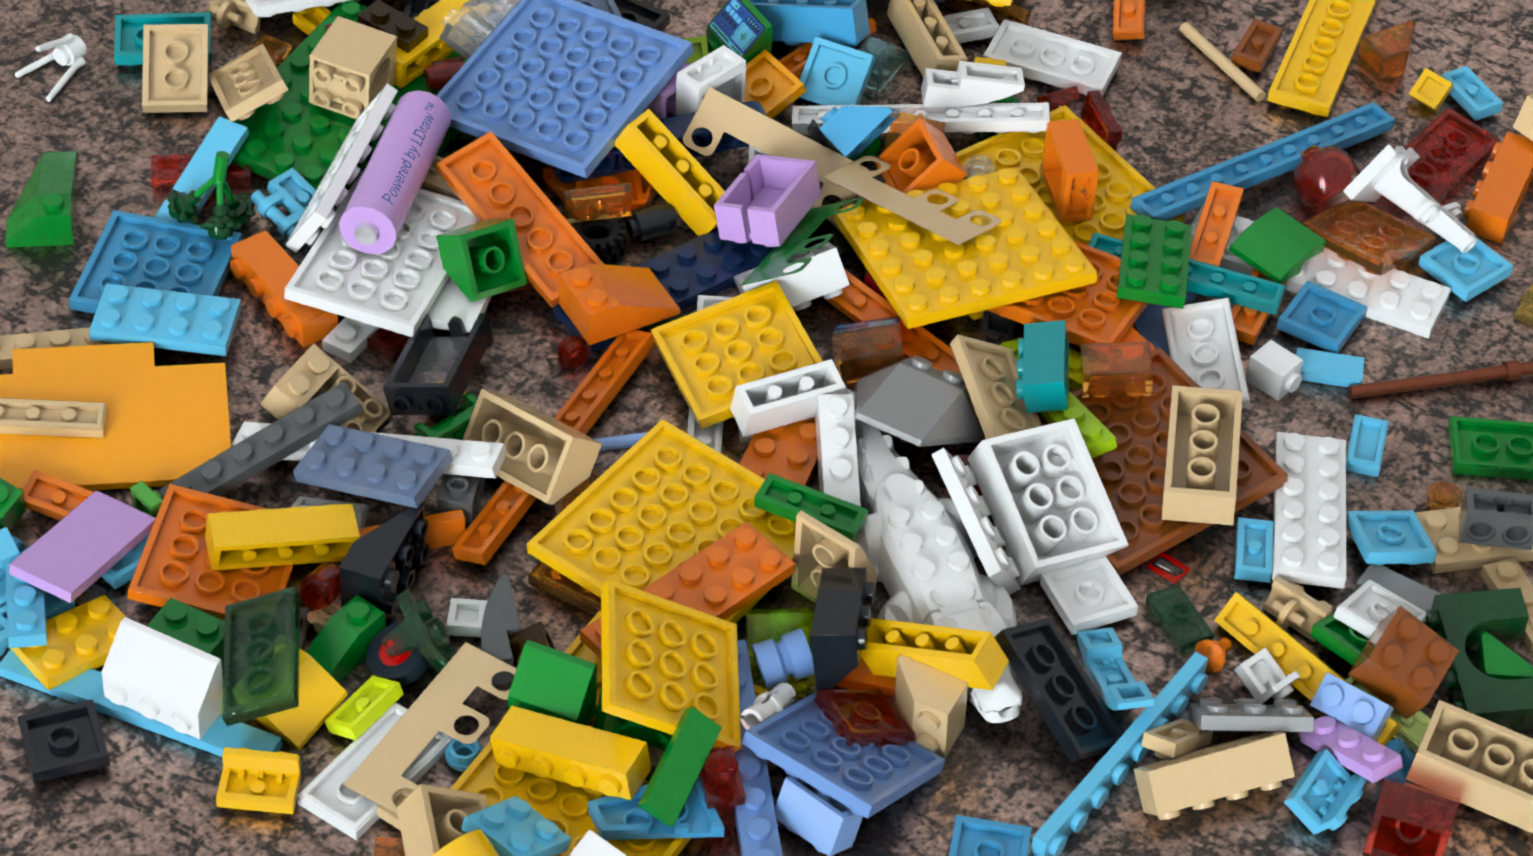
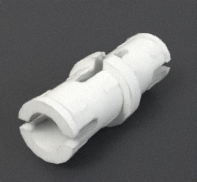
M782 682L777 684L770 692L761 693L755 699L753 705L742 712L741 715L744 716L741 718L743 727L748 730L795 702V699L792 698L796 696L794 688L788 683Z

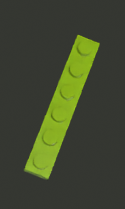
M1018 339L1001 343V346L1012 348L1017 361V358H1019ZM1069 390L1067 410L1038 412L1049 424L1075 419L1091 458L1117 448L1116 437Z

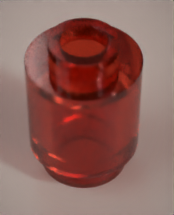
M457 56L432 61L431 65L424 66V77L428 91L436 90L439 93L465 64L463 57Z
M331 562L323 563L302 580L299 596L306 607L310 609H325L341 596L339 565Z

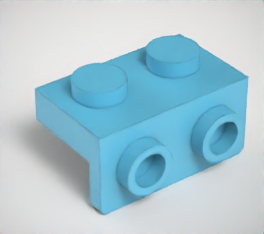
M1327 749L1316 753L1284 803L1314 835L1327 829L1334 831L1347 820L1348 815L1346 812L1349 807L1363 795L1364 790L1362 787L1367 779L1358 774L1350 775Z

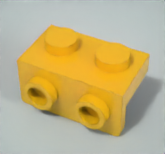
M225 747L223 749V770L216 795L217 807L294 814L301 782L300 756L298 754L283 751L251 750L248 748Z

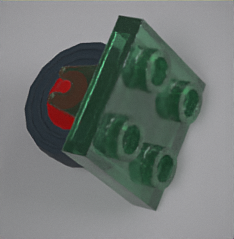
M409 589L396 596L405 621L386 626L378 632L369 644L366 654L368 668L374 676L399 682L401 687L414 683L430 667H433L439 674L456 654L453 646L450 643L446 644L444 640L449 634L439 617L432 619L434 615L427 602L423 598L417 600Z

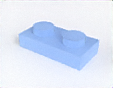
M1328 672L1310 703V706L1376 741L1394 707Z

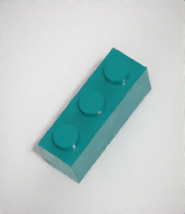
M1066 321L1024 324V338H1018L1019 358H1017V371L1019 379H1016L1018 400L1024 399L1026 413L1067 410L1069 341Z

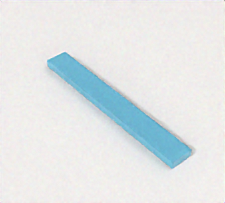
M12 649L9 650L0 662V676L72 703L93 699L97 712L221 757L225 747L278 752L283 746L282 737L222 715L218 717L201 739L186 733H179L162 722L148 719L141 713L124 705L114 704L104 697L102 672L94 669H89L69 681L47 690Z

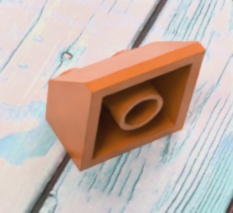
M921 117L877 157L891 166L890 169L881 173L886 184L906 194L912 190L935 188L946 182H960L968 175L945 134ZM875 162V164L877 165L878 169H880V168H881V165H880L879 163Z

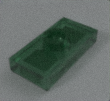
M1179 584L1147 594L1146 604L1180 653L1194 649L1197 642L1204 639L1213 640L1214 633Z

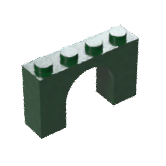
M1510 588L1435 595L1431 610L1426 612V624L1459 650L1443 678L1445 690L1451 692L1453 699L1451 705L1513 731L1533 729V678L1505 680L1490 677L1475 668L1466 654V650L1480 641L1481 634L1485 631L1497 640L1523 638L1529 615L1521 589Z

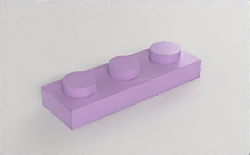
M1329 715L1314 720V732H1299L1301 743L1317 752L1327 749L1342 766L1372 783L1403 768L1402 757L1399 753Z

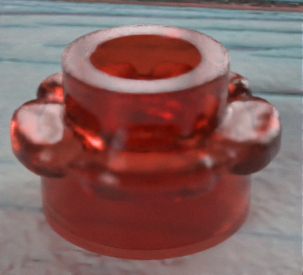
M578 335L564 338L558 346V361L562 365L567 364L571 368L581 366L589 356V348L586 345V341L583 338L580 339Z

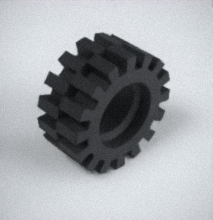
M588 208L587 214H584L581 210L577 212V217L572 216L570 218L571 226L605 265H612V260L617 263L620 261V256H624L627 229L626 223L622 222L620 215L615 217V212L611 210L605 214L604 208H598V212H593V208ZM600 236V237H604V238H603V239H591V238H588V237Z

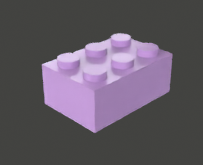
M756 154L744 168V173L739 174L714 204L720 239L734 241L735 243H747L752 240L753 244H761L766 247H780L821 196L816 161Z

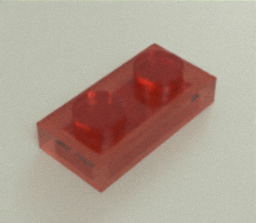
M1088 91L1081 118L1088 127L1116 151L1118 143L1122 140V128L1120 124H1117L1109 104L1105 102L1100 91Z

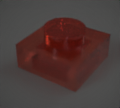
M1077 86L1037 96L1036 99L1038 103L1049 102V107L1055 110L1064 105L1070 108L1069 101L1079 99L1080 95Z

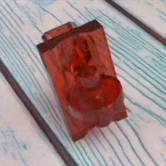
M733 746L714 748L705 759V763L699 773L707 808H715L719 816L734 814L735 806L745 805L746 801L738 769V761L734 754Z

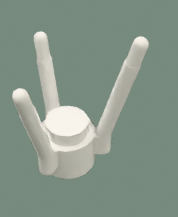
M69 33L60 39L37 46L35 48L37 52L55 49L52 53L17 71L15 77L19 78L54 59L62 66H70L47 95L46 101L51 102L77 69L86 64L83 57L87 54V48L83 40L77 35Z

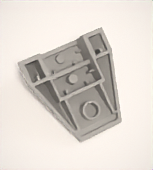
M913 356V358L909 357L856 381L855 419L919 447L980 442L985 438L963 377L955 371L944 370L942 372L931 367L932 362Z

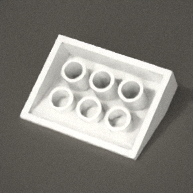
M1075 419L982 440L967 458L982 495L992 511L991 516L994 524L1004 536L1006 541L1004 548L1007 555L1014 559L1020 570L1021 575L1017 577L1020 586L1040 581L1041 574L1103 557L1124 549L1129 545Z

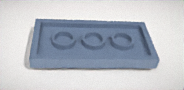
M329 424L293 470L296 482L418 508L453 461L450 449Z

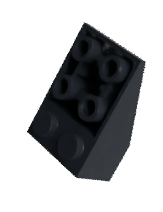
M421 503L418 508H408L354 541L339 566L341 608L356 595H359L385 613V623L390 615L394 616L396 614L403 591L411 588L418 565H424L428 557L429 545L425 542V536L429 523L425 519L424 503Z

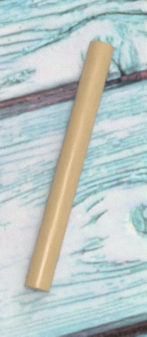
M1184 22L1180 26L1179 31L1255 101L1260 102L1264 99L1266 93L1190 23Z

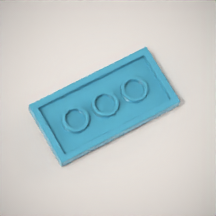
M106 283L89 329L90 340L117 344L153 342L154 348L227 356L241 312V299Z

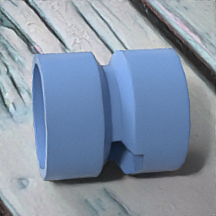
M802 628L782 634L778 643L771 638L752 644L756 662L767 690L773 689L779 683H787V678L790 675L799 680L815 674L813 656Z

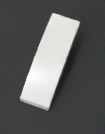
M959 61L957 72L925 68L921 86L923 107L957 108L986 104L1024 91L1025 83L1022 68Z

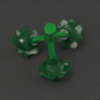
M224 151L216 153L213 176L197 191L192 190L189 194H186L185 192H178L172 189L166 197L169 202L167 207L172 218L176 219L179 223L188 221L196 224L197 219L201 217L196 204L201 201V196L207 190L216 185L217 206H214V216L209 218L204 224H200V228L207 230L209 237L216 240L232 238L233 230L246 225L250 218L256 214L253 209L255 204L247 197V194L241 193L236 195L232 193L226 181L230 155Z

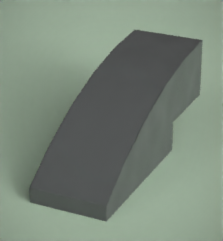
M505 574L500 575L485 607L481 628V650L513 666L512 654L515 653L510 646L508 636L520 631L521 625L509 576ZM506 671L499 672L492 678V685L513 682V674Z

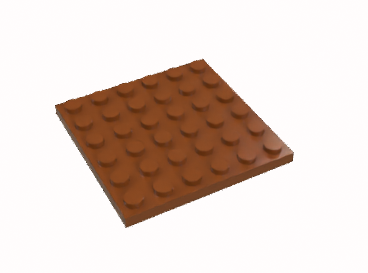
M1160 347L1072 392L1116 437L1117 448L1092 458V461L1129 544L1124 549L1106 555L1119 576L1213 525L1209 523L1161 520L1172 385L1199 386ZM1037 412L1042 426L1048 425L1049 423ZM1242 428L1240 429L1235 512L1281 488L1288 479V474Z

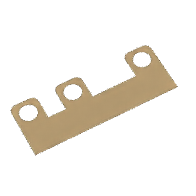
M711 87L708 88L683 136V143L686 147L704 156H710L715 151L725 132L770 156L816 161L819 181L824 184L821 188V196L814 203L813 208L821 207L823 199L828 195H836L841 201L855 198V193L822 177L854 161ZM702 127L711 132L713 139L709 146L698 147L693 143L692 133L695 129ZM860 165L862 169L869 171L868 168ZM852 202L844 204L842 208H846L847 206L851 205ZM834 215L826 217L828 220L834 222Z
M864 156L822 176L957 245L1001 223V219L983 210H974L958 219L941 212V210L958 202L957 197L943 190L931 189L913 198L872 178L891 167L888 163L873 156ZM864 161H875L881 165V168L875 171H868L862 169L860 164ZM932 194H941L948 198V202L945 204H933L927 200V197ZM976 215H983L989 217L991 223L979 226L971 223L970 218Z
M465 642L343 785L397 814V806L392 800L394 793L402 788L415 790L419 786L404 778L402 774L439 731L463 744L476 742L489 726L490 721L487 716L464 705L463 702L476 687L500 699L508 700L510 689L506 691L497 690L492 685V678L495 674L502 671L515 675L517 668ZM466 715L476 718L479 723L477 731L471 735H461L456 732L454 724L458 718Z

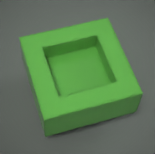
M143 481L130 487L132 507L156 518L163 501L162 495L156 490L152 491Z

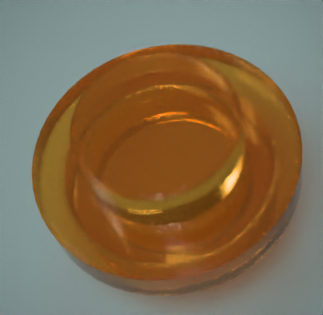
M1440 481L1428 487L1426 497L1432 510L1454 508L1461 504L1462 492L1454 484Z

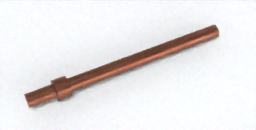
M1518 360L1503 361L1502 365L1350 385L1348 386V395L1350 399L1496 379H1504L1505 381L1520 380L1521 376L1533 375V361L1520 363Z

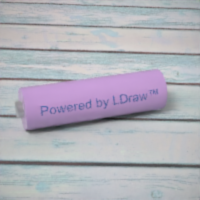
M418 90L408 92L400 97L339 221L340 232L344 240L351 247L363 253L380 254L393 247L450 127L451 113L447 105L430 92Z

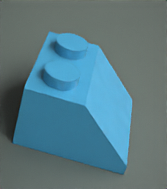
M842 106L839 109L833 107L821 119L824 124L819 130L845 157L856 159L901 114L898 110L890 107Z

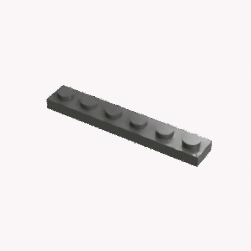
M343 381L169 484L221 496L315 441L329 424L340 426L363 412L362 407ZM169 484L159 489L163 498Z

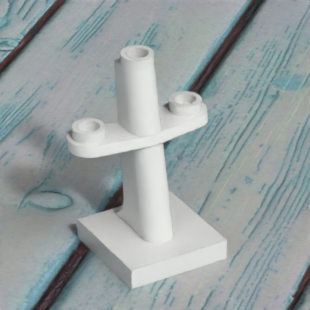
M1387 145L1343 190L1351 200L1376 202L1383 195L1410 214L1415 220L1424 224L1457 247L1462 253L1468 252L1478 241L1475 238L1476 235L1459 221L1463 215V212L1460 210L1461 205L1453 202L1442 206L1410 178L1407 170L1420 157L1412 147L1405 150L1403 146H1397L1394 149L1391 145Z

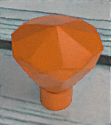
M1225 637L1218 641L1204 639L1197 642L1194 653L1198 652L1208 658L1207 672H1218L1226 664V653L1231 650L1232 643Z

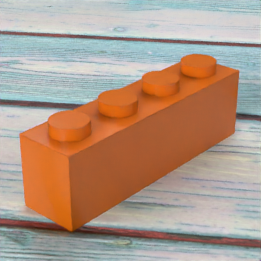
M1507 131L1502 143L1498 141L1495 143L1491 154L1493 162L1487 160L1481 177L1484 181L1478 179L1472 198L1475 200H1468L1463 213V217L1468 219L1466 227L1476 236L1501 244L1533 179V141L1525 136Z
M266 230L231 245L232 260H230L229 264L233 275L237 279H242L248 286L251 295L262 301L269 315L272 318L276 317L282 323L288 336L294 337L303 348L324 339L338 325V315L284 299L285 287L299 265Z

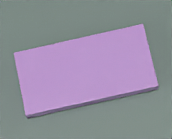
M96 490L9 564V574L72 603L150 534L156 518Z

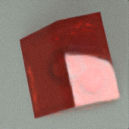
M1387 776L1383 783L1363 853L1372 856H1444L1461 799Z

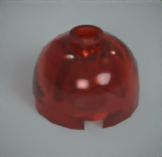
M1314 145L1301 153L1302 160L1295 167L1293 181L1297 194L1303 204L1310 207L1314 206L1311 201L1320 197L1321 201L1325 202L1341 193L1353 181L1351 175L1354 173L1358 176L1360 170L1351 156L1341 148L1333 146L1319 148L1317 145Z

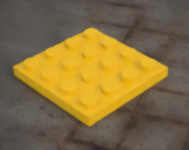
M777 280L650 329L654 342L700 429L734 417L730 407L736 386L823 362Z
M608 579L601 586L602 712L673 735L685 709L693 706L722 727L712 749L734 755L741 749L737 624Z

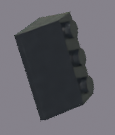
M822 568L810 633L817 695H825L859 665L861 650H867L868 634L866 627L871 626L870 605H874L875 588L874 583L867 580L866 568Z

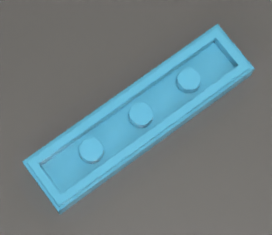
M219 116L173 189L178 192H185L186 194H189L192 190L197 191L213 176L216 153L219 151L229 153V166L249 135L248 127ZM213 185L201 196V201L196 204L199 212L216 185ZM167 198L158 210L155 218L177 221L169 214Z

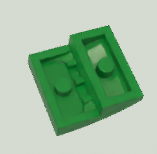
M1275 207L1245 229L1230 245L1229 251L1272 281L1281 284L1299 274L1303 262L1323 252L1326 240L1278 207Z

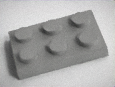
M1200 698V704H1189V719L1200 730L1314 732V717L1303 706L1296 705V700L1274 699V705H1260L1259 700L1253 698L1237 699V704H1222V699Z

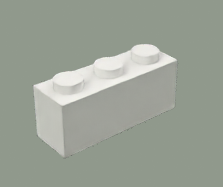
M831 359L736 386L730 410L743 437L815 417L818 394H844L846 386Z

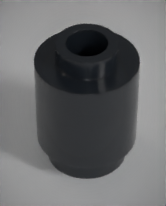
M659 202L629 211L628 218L625 219L628 235L631 238L634 237L637 242L667 235L670 233V230L677 227L676 215L669 203L663 205Z

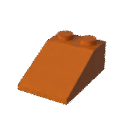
M589 263L558 274L559 305L589 346L680 314V308L650 268Z

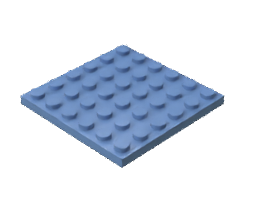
M521 0L436 96L447 105L451 113V128L478 138L491 131L505 148L587 179L615 146V140L627 125L643 113L692 55L694 50L692 42L574 0Z

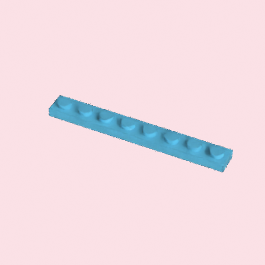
M1195 652L1154 698V706L1146 707L1035 833L1030 856L1060 855L1073 831L1075 833L1081 831L1093 808L1099 809L1106 801L1114 784L1119 786L1124 781L1134 761L1139 763L1145 757L1148 748L1141 746L1144 732L1169 723L1174 715L1176 717L1181 716L1193 693L1198 695L1204 689L1208 681V675L1205 674L1208 663L1207 657L1198 652Z

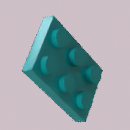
M211 12L115 15V66L143 65V25L208 24V63H211Z

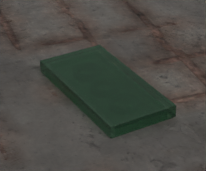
M295 586L225 606L222 719L227 726L299 707L300 594Z

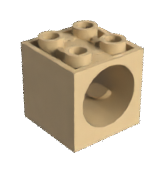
M337 16L310 54L309 103L357 119L387 83L392 87L395 85L397 36Z

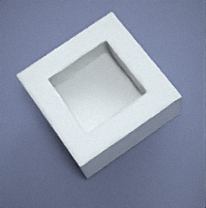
M451 598L446 625L447 635L481 637L482 621L487 600Z

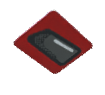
M1165 552L1160 553L1147 565L1148 569L1172 584L1179 582L1190 571L1189 567Z

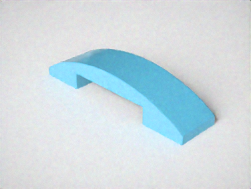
M1112 627L1077 631L1080 652L1089 678L1109 709L1117 711L1154 706V698L1145 682H1136L1123 660L1122 643Z

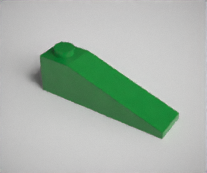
M77 151L43 152L7 218L6 248L74 245Z

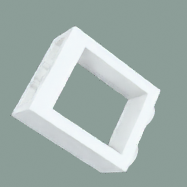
M723 45L677 72L676 116L696 112L702 102V96L706 94L709 87L717 88V91L740 103L745 102L746 60Z

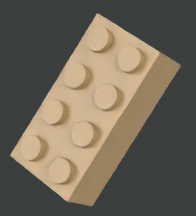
M1172 385L1161 520L1233 525L1243 391Z
M1439 700L1406 780L1533 833V739Z

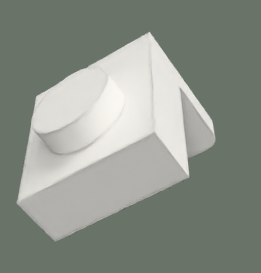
M1266 648L1234 669L1254 699L1259 700L1260 705L1271 698L1273 700L1283 699L1294 691L1290 684L1300 677L1297 671L1286 677Z

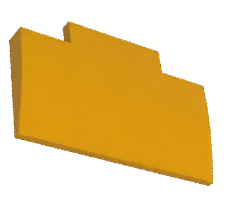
M153 342L12 349L13 374L0 375V398L107 403L104 438L0 434V478L20 490H23L33 470L90 491L129 489L141 481L148 487H163L231 448L225 363L155 366Z

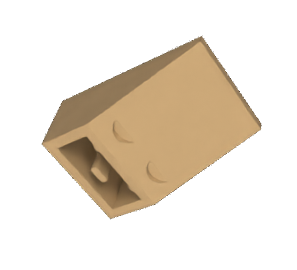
M315 344L283 375L260 404L276 419H280L344 381L360 403L363 412L340 426L365 432H376L391 415L389 408Z

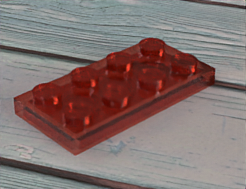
M1447 107L1404 147L1405 150L1412 147L1420 156L1407 170L1408 174L1414 182L1438 203H1441L1492 154L1495 143L1497 141L1500 142L1501 139Z

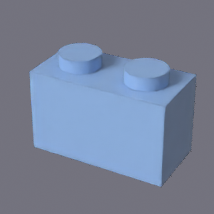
M791 776L785 778L775 805L776 819L784 824L788 831L798 834L811 843L818 852L828 856L835 855L853 846L863 819L862 816L850 812L847 806L837 800L821 795L815 787Z

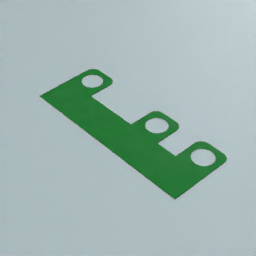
M858 197L810 209L780 247H774L740 286L802 271L811 262L812 258L786 262L794 254L824 246L832 238L833 234L808 238L827 216L854 210L860 206L865 198ZM858 201L851 208L838 210L839 207L848 202ZM825 239L817 246L805 248L808 243L814 240ZM804 263L794 271L783 272L784 269L793 264Z

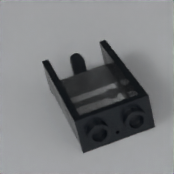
M486 313L479 314L468 336L466 335L462 319L456 316L451 317L448 322L451 336H435L429 314L426 315L415 335L408 339L383 386L391 415L457 414V406L487 347L492 346L494 342Z

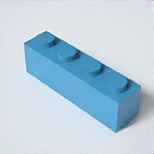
M750 0L772 24V42L784 41L786 45L808 42L813 45L815 37H819L851 48L858 46L859 42L870 34L866 0Z

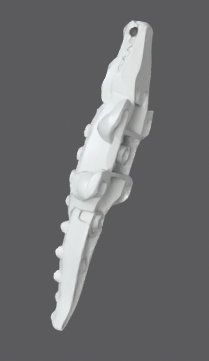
M846 387L844 394H853L855 415V392ZM855 419L860 501L863 508L868 509L869 515L854 542L861 546L877 573V582L883 583L890 596V599L882 607L877 619L991 632L994 637L1003 629L1017 626L1014 605L1005 588L996 585L987 575L979 574L974 562L978 554L952 498L938 499L924 485L923 481L918 479L911 471L907 457H900L894 449L893 439L887 432ZM1009 663L993 690L968 687L967 700L976 707L986 722L1004 723L1018 717L1021 711L1020 706L1022 705L1023 697L1021 689L1016 683L1014 670Z

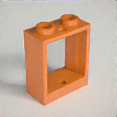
M1080 120L1047 122L1041 173L1059 222L1068 223L1092 220L1099 170Z

